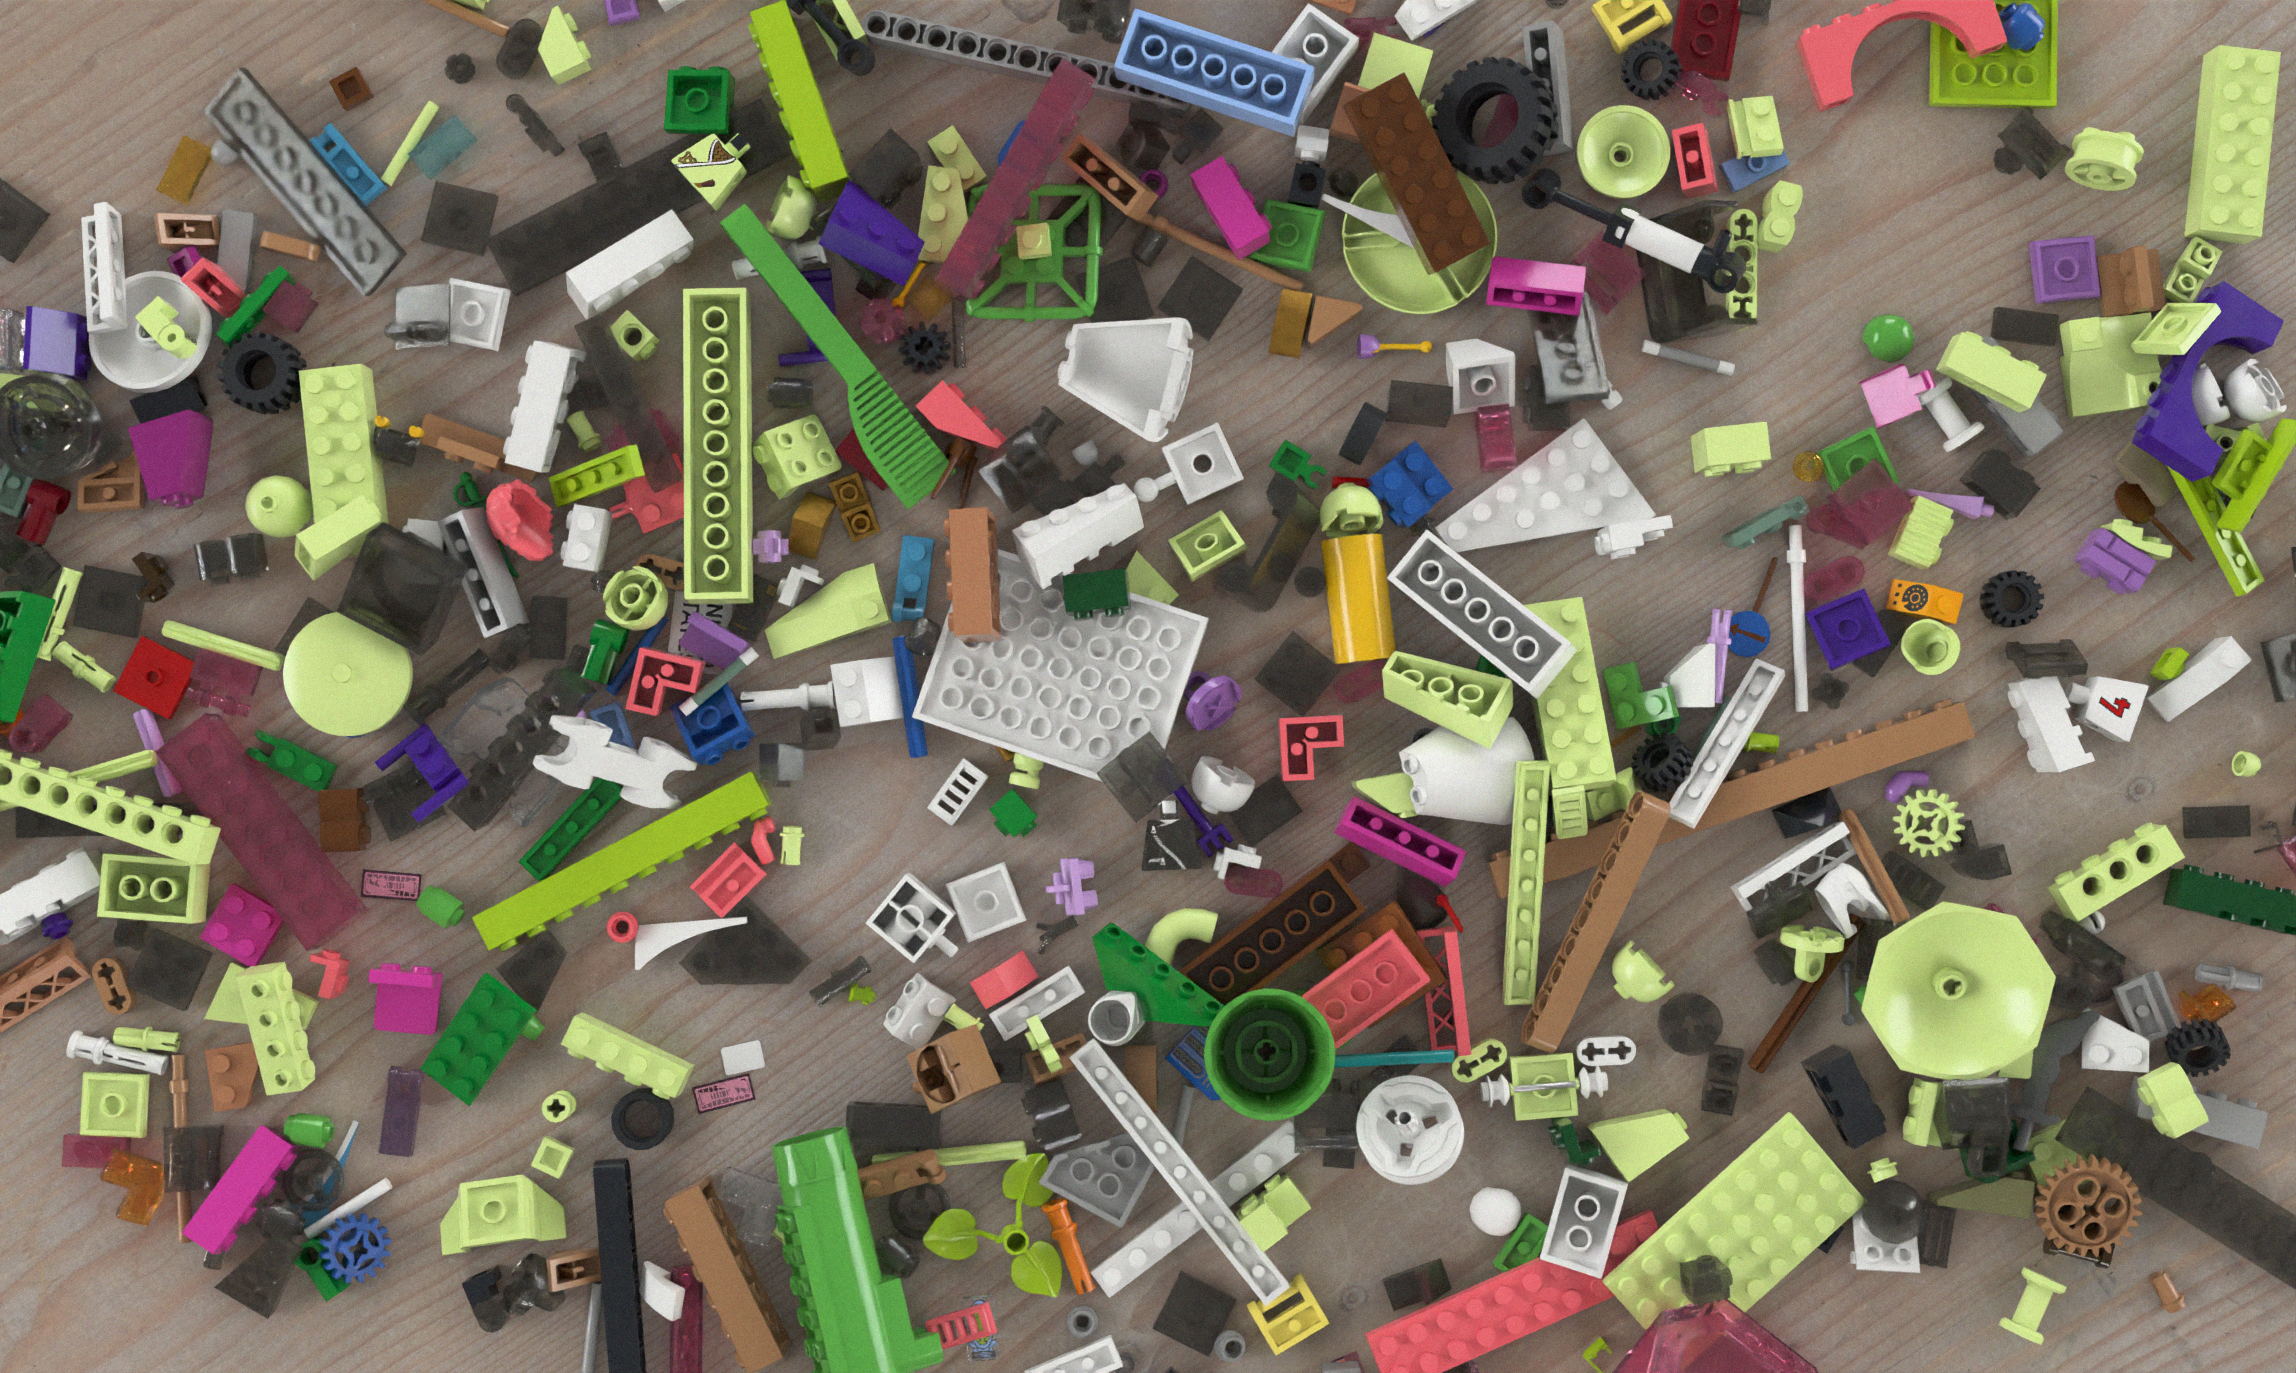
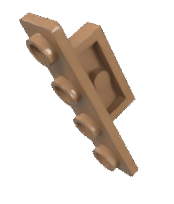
M429 413L424 415L420 427L424 430V436L420 439L416 438L418 443L444 451V458L462 464L463 459L475 462L473 468L489 474L495 469L529 482L535 480L537 471L504 463L506 455L503 454V448L506 440Z

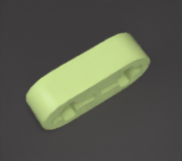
M1495 1038L1485 1039L1471 1047V1055L1459 1056L1457 1054L1454 1057L1455 1062L1450 1063L1451 1073L1460 1082L1468 1083L1474 1081L1505 1062L1507 1058L1506 1047ZM1491 1045L1494 1048H1500V1051L1496 1053L1498 1059L1493 1061L1488 1057L1482 1061L1480 1060V1057L1488 1053L1487 1046ZM1461 1060H1464L1466 1063L1476 1060L1477 1063L1469 1068V1075L1466 1076L1463 1072L1457 1073Z

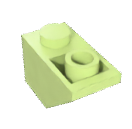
M556 6L551 10L538 51L553 80L558 85H561L591 70L587 59L592 56L583 40L578 42L574 34L578 27L571 14H564L559 6Z

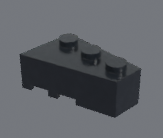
M1831 1045L1800 1062L1845 1145L1856 1149L1887 1132L1883 1123L1886 1121L1885 1116L1879 1106L1874 1104L1870 1095L1871 1091L1862 1078L1850 1051L1836 1045Z

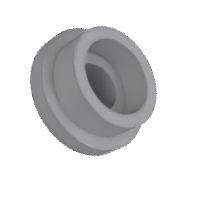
M1079 1305L1069 1312L1067 1327L1073 1335L1085 1338L1096 1331L1098 1316L1091 1307ZM1079 1316H1086L1089 1322L1085 1326H1081L1077 1323V1318Z
M1235 1330L1222 1332L1215 1341V1353L1225 1362L1239 1360L1245 1352L1243 1336ZM1233 1341L1232 1346L1229 1349H1225L1226 1344Z

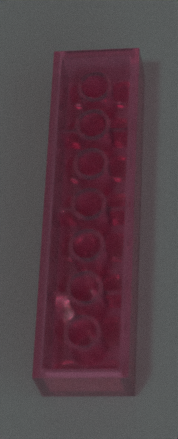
M1061 59L931 285L963 304L969 298L974 300L985 284V281L980 279L984 271L987 273L992 271L1001 256L996 250L1000 244L1005 246L1009 242L1017 228L1012 224L1015 217L1020 219L1025 214L1033 200L1028 197L1030 191L1036 192L1048 174V171L1044 170L1046 163L1051 165L1056 160L1064 146L1063 143L1059 142L1061 137L1067 138L1080 118L1075 114L1077 109L1082 111L1093 96L1095 89L1091 85L1095 80L1094 77L1067 60Z
M203 714L155 751L204 817L211 820L210 825L221 828L220 838L306 951L321 948L369 911L325 852L322 853L319 844L255 760L245 753V747L220 714Z

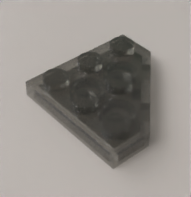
M746 895L722 919L747 917V923L709 931L679 964L700 985L790 984L813 960Z

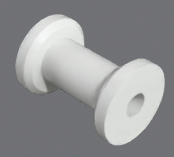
M1950 377L1942 379L1936 383V387L1917 396L1920 405H1926L1949 438L1943 444L1946 452L1960 446L1985 428L1978 421L1970 424L1948 393L1947 389L1952 386Z

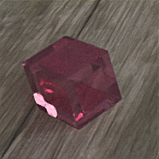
M283 280L263 308V311L288 329L299 333L319 303L310 297L313 291L297 281L295 285H292Z

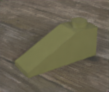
M2011 1171L2000 1176V1179L1993 1183H1982L1976 1179H1971L1928 1193L1927 1200L1938 1206L2030 1219L2035 1181L2026 1178L2023 1171Z

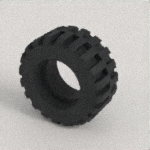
M1484 57L1483 64L1474 60L1466 65V71L1462 72L1458 69L1452 75L1454 80L1450 85L1445 83L1440 91L1444 94L1441 100L1436 99L1433 109L1438 111V114L1432 117V128L1438 131L1435 134L1451 166L1476 181L1480 182L1482 180L1487 184H1497L1499 180L1505 184L1514 182L1516 174L1522 178L1530 174L1531 170L1529 167L1533 164L1539 166L1545 160L1541 157L1545 149L1551 150L1554 144L1550 140L1551 134H1557L1558 123L1553 120V117L1558 116L1557 105L1552 102L1554 96L1551 90L1544 85L1545 82L1523 64L1515 63L1512 59L1505 57L1500 58L1499 61L1495 57ZM1502 94L1512 95L1517 100L1519 109L1517 124L1513 132L1499 145L1491 148L1478 147L1472 136V124L1477 111L1492 97Z

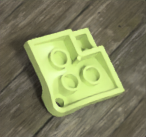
M2151 312L2114 317L2098 316L2070 320L2059 325L2064 356L2060 357V365L2069 418L2149 406L2147 402L2152 394L2149 391V385L2153 384L2157 390L2161 382L2160 374L2163 370L2159 365L2157 354H2136L2131 345L2152 321Z

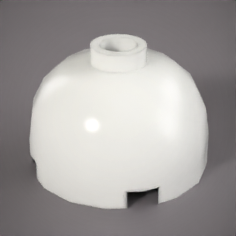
M2249 359L2235 368L2228 375L2223 388L2225 399L2222 403L2223 406L2227 405L2230 415H2237L2240 419L2251 423L2265 422L2286 410V405L2280 406L2279 401L2285 397L2279 384L2267 368L2260 371L2254 366L2259 363L2256 359Z
M2205 362L2198 364L2192 380V400L2200 424L2202 426L2215 425L2230 419L2231 416L2227 405L2223 406L2221 403L2223 395L2211 370L2206 366Z
M1202 756L1191 778L1192 789L1196 798L1202 802L1201 807L1213 814H1218L1219 811L1232 812L1238 810L1251 796L1255 787L1254 779L1235 766L1233 770L1221 766L1223 761L1220 759Z

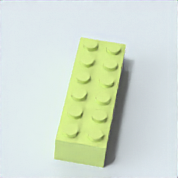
M2218 45L2203 55L2184 237L2194 238L2198 236L2204 240L2247 244L2262 237L2281 52Z
M353 364L299 371L314 522L317 523L358 497L363 496L367 503H374L382 515L380 531L345 558L392 553L379 428L374 422L377 416L372 369L363 364Z
M1576 597L1524 605L1571 642L1577 649L1576 653L1538 699L1530 694L1542 760H1547L1550 763L1548 795H1552L1553 789L1584 785V790L1611 787L1617 778L1583 598Z

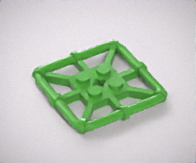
M1030 181L1029 184H987L979 188L975 186L970 191L972 195L969 198L967 215L977 269L965 267L964 299L967 314L970 317L975 316L982 319H1025V322H1035V319H1080L1087 315L1091 317L1095 313L1093 309L1096 307L1098 299L1099 257L1102 256L1103 247H1100V192L1093 186L1080 183L1040 184L1039 181ZM1030 196L1029 220H1008L987 197ZM1040 196H1081L1058 220H1040ZM981 203L1002 224V247H978ZM1089 206L1087 246L1065 247L1066 227ZM1047 223L1050 231L1052 256L1034 258V260H1021L1018 256L1016 227ZM978 257H1001V276L976 299ZM1065 257H1087L1085 301L1064 280ZM1008 284H1027L1025 307H986ZM1037 284H1058L1078 307H1036Z

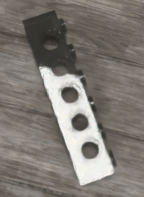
M570 665L558 670L553 668L542 679L543 687L539 692H533L525 700L524 705L526 708L523 712L516 714L509 720L505 726L508 729L503 737H497L487 748L490 752L487 757L480 759L470 769L469 772L472 774L468 779L470 784L454 795V798L447 805L474 832L490 824L535 768L533 765L535 756L545 755L561 736V733L553 729L552 725L549 724L552 715L576 717L597 691ZM553 695L556 696L559 701V708L555 706V704L553 703ZM534 718L540 722V730L535 726ZM516 741L521 744L522 752L518 750ZM498 763L504 768V774L500 772ZM481 786L485 789L486 796L482 794L480 789Z

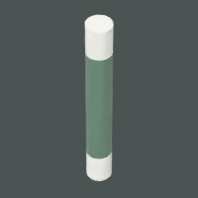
M750 647L679 706L680 710L688 716L757 659L759 655Z

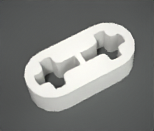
M1624 1035L1586 1036L1577 1041L1574 1052L1576 1058L1587 1066L1623 1065L1634 1059L1636 1047L1633 1041ZM1622 1041V1044L1629 1049L1627 1052H1623L1622 1058H1619L1617 1053L1608 1052V1048H1616L1619 1042ZM1587 1043H1591L1594 1048H1602V1053L1592 1054V1059L1588 1060V1057L1582 1054V1049H1586Z

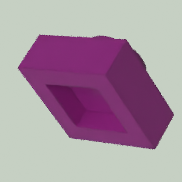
M190 246L167 258V262L173 274L183 277L201 258L196 247Z

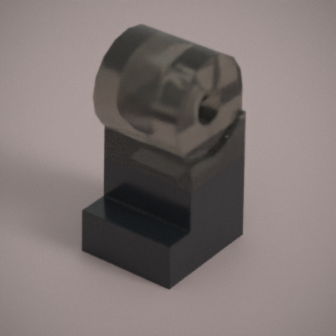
M498 1265L475 1274L462 1283L478 1324L484 1331L490 1333L502 1329L511 1318L512 1313L509 1304L502 1300L496 1285L502 1278Z

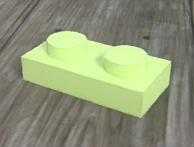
M953 125L927 141L942 167L958 169L960 171L964 194L987 179L986 174Z

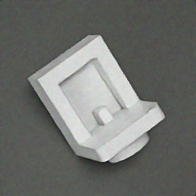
M1300 125L1294 156L1300 157L1304 161H1324L1329 142V130Z
M803 564L800 570L791 567L788 577H783L779 583L776 593L780 596L778 602L794 608L805 579L818 585H823L824 580L817 577L819 571Z
M1241 844L1238 845L1237 850L1224 847L1223 853L1217 852L1213 870L1218 871V878L1224 879L1228 862L1259 869L1262 856L1256 855V848Z

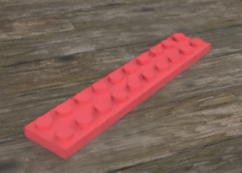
M1647 1209L1617 1223L1602 1279L1541 1260L1538 1257L1365 1333L1379 1372L1442 1373L1614 1297L1615 1295L1602 1280L1659 1229L1653 1212Z

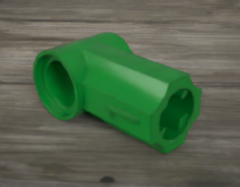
M600 618L597 619L590 635L591 648L581 677L609 685L618 655L622 654L626 647L630 630L618 624Z
M314 1237L296 1249L294 1261L300 1269L308 1273L327 1302L352 1284L351 1282L346 1283L343 1281V1274L338 1279H335L331 1276L333 1269L328 1271L324 1269L323 1264L328 1259H322L319 1257V1253L326 1250V1247L319 1242L325 1238ZM309 1247L317 1250V1261L309 1257Z

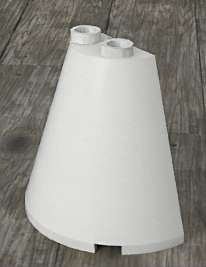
M1179 317L1073 324L1072 331L1068 333L1065 342L1066 349L1070 350L1068 360L1062 361L1058 368V385L1147 441L1158 442L1168 433V429L1165 428L1168 421L1175 422L1187 391L1193 360V349L1188 348V339L1191 340L1193 337L1190 323L1188 320Z
M1507 717L1491 749L1443 726H1439L1399 752L1402 769L1413 780L1414 787L1410 791V798L1416 814L1498 825L1513 823L1516 761H1535L1527 735L1514 717Z

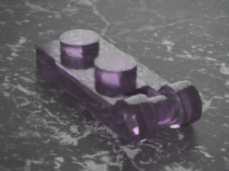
M399 1066L390 1067L387 1076L388 1089L379 1153L403 1157L413 1156L424 1081V1072L422 1070L413 1068L412 1071H405ZM401 1083L409 1084V1092L400 1090Z

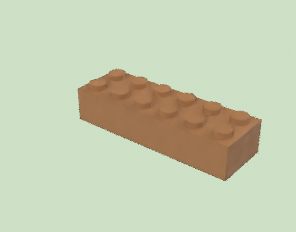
M708 1175L676 1191L664 1202L666 1206L663 1209L664 1215L671 1226L675 1225L680 1235L678 1237L680 1248L684 1254L689 1253L694 1263L692 1271L699 1283L703 1282L708 1291L706 1294L707 1302L712 1311L717 1310L722 1320L720 1323L722 1333L727 1340H732L736 1348L734 1355L741 1369L746 1368L748 1373H754L784 1358L792 1345L791 1339L710 1176Z

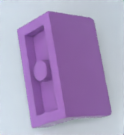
M692 611L687 622L690 625L679 641L680 646L721 670L730 665L748 650L751 645L748 641L696 611Z

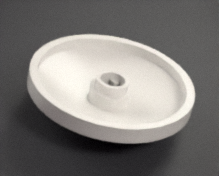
M148 271L125 279L128 328L95 335L89 333V348L95 365L107 379L118 386L139 393L162 391L184 380L202 361L212 334L210 309L206 301L181 281L180 276L164 271ZM157 296L175 308L179 313L173 319L175 323L193 335L197 340L196 351L189 358L179 359L163 349L135 319V316ZM100 313L97 316L98 324L105 323L100 319Z

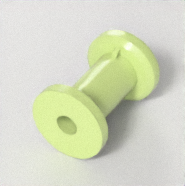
M2023 1267L2021 1273L2027 1279V1286L2013 1318H2001L1999 1325L2027 1340L2042 1345L2044 1338L2041 1333L2037 1332L2038 1326L2053 1292L2058 1294L2065 1293L2067 1287L2038 1272Z

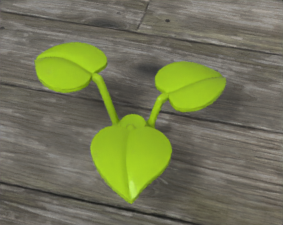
M1028 1154L1025 1158L1018 1159L1012 1163L1004 1173L1002 1191L1007 1198L1017 1200L1015 1224L1005 1226L1000 1236L980 1229L975 1230L976 1221L970 1212L962 1208H951L943 1211L933 1221L923 1236L925 1246L941 1257L951 1260H962L972 1256L977 1251L978 1241L975 1236L985 1237L995 1241L997 1244L1002 1243L1008 1253L1017 1255L1011 1263L1010 1274L1018 1288L1028 1293L1057 1297L1062 1281V1265L1057 1250L1050 1243L1043 1240L1035 1241L1027 1249L1029 1238L1022 1228V1203L1024 1202L1029 1207H1038L1046 1203L1053 1194L1052 1190L1039 1184L1049 1164L1046 1154Z

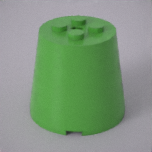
M1258 989L1236 997L1217 1014L1209 1028L1205 1041V1067L1214 1090L1232 1109L1244 1116L1257 1120H1283L1296 1116L1310 1108L1326 1090L1334 1071L1335 1044L1326 1020L1307 1000L1285 990ZM1264 1042H1269V1047H1274V1054H1269L1268 1060H1262V1055H1257V1049L1262 1048Z

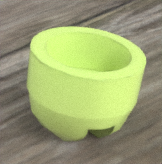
M2239 751L2232 760V771L2237 776L2252 777L2261 769V760L2257 755L2250 752Z

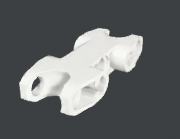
M552 715L549 724L561 734L570 737L569 746L563 753L557 756L536 755L533 761L536 769L555 777L566 785L581 789H589L594 776L623 784L620 796L631 803L648 808L679 809L682 801L678 799L677 795L662 788L663 781L674 770H695L698 763L692 756L677 750L664 741L650 737H643L638 750L610 742L609 739L613 730L600 722L584 717Z

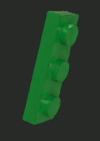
M280 265L274 271H269L263 277L261 286L253 294H248L241 301L239 310L232 317L229 316L222 321L216 335L226 347L231 349L230 342L233 339L241 341L240 335L250 334L296 284L290 273Z

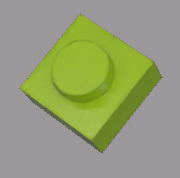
M2180 647L2167 648L2149 674L2157 680H2170L2178 677L2186 666L2184 661L2189 656V653Z

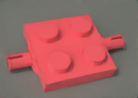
M678 453L643 466L645 476L622 484L625 490L626 501L609 507L611 513L623 509L612 514L614 520L632 513L637 518L643 534H646L684 518V466Z

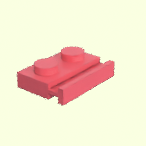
M734 842L690 888L723 919L767 873Z

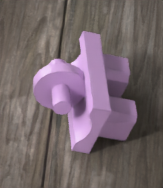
M1078 858L1060 859L1061 872L1052 873L1054 885L1046 886V893L1055 892L1056 904L1065 903L1066 915L1085 914L1084 910L1097 907L1096 891H1082L1081 879L1094 878L1093 861L1078 860Z

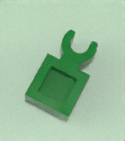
M1286 439L1268 465L1269 468L1295 483L1298 476L1302 477L1305 485L1312 490H1316L1318 485L1311 481L1310 475L1317 472L1325 476L1327 473L1322 466H1310L1307 464L1311 455Z

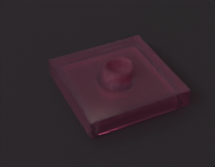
M1876 458L1869 461L1827 496L1865 546L1871 544L1914 508Z

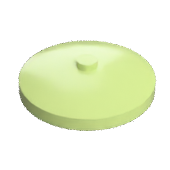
M339 611L313 620L296 635L285 657L283 680L291 705L308 724L332 735L359 736L382 728L398 715L411 691L413 666L405 642L389 624L369 614Z

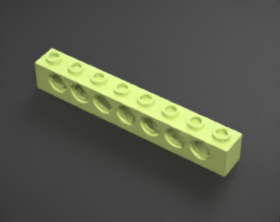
M0 749L1 800L192 865L210 864L221 828L210 825L211 820L209 818L199 815H191V818L181 815L182 810L168 805H163L160 808L154 806V800L138 795L130 798L124 796L125 790L112 786H106L103 789L96 786V780L82 776L74 779L68 777L69 771L56 767H49V770L41 768V762L25 757H21L18 760L12 758V752ZM10 771L12 772L11 781H9L8 778ZM38 780L40 781V790H39V791H37V788H36V785H37ZM66 790H68V793H69V797H68V800H67V801L65 800V797H64V794H65V791H66ZM94 799H96L97 801V808L95 811L93 810L92 806ZM123 808L126 813L124 821L121 819V811ZM151 818L154 820V828L152 831L149 828V821ZM180 827L183 831V836L181 840H179L177 836V832Z

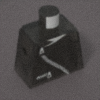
M1178 800L1159 801L1160 819L1147 821L1142 871L1201 869V860L1192 819H1179Z

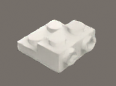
M1671 515L1604 527L1597 531L1598 537H1594L1597 555L1610 554L1611 560L1636 554L1635 549L1643 546L1644 542L1664 537V531L1673 528Z

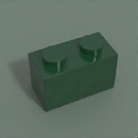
M1125 568L1062 575L1065 611L1069 616H1074V620L1093 619V614L1105 613L1106 617H1118L1124 615V610H1132L1129 578Z

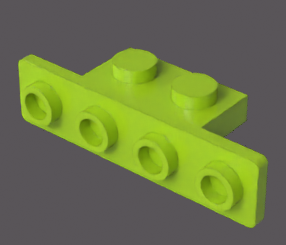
M2280 419L2267 441L2253 430L2244 429L2211 482V484L2232 498L2217 522L2219 528L2241 533L2249 523L2252 514L2266 495L2268 488L2277 473L2282 469L2285 460L2296 444V420Z

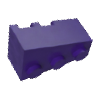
M849 179L818 244L904 286L925 242Z

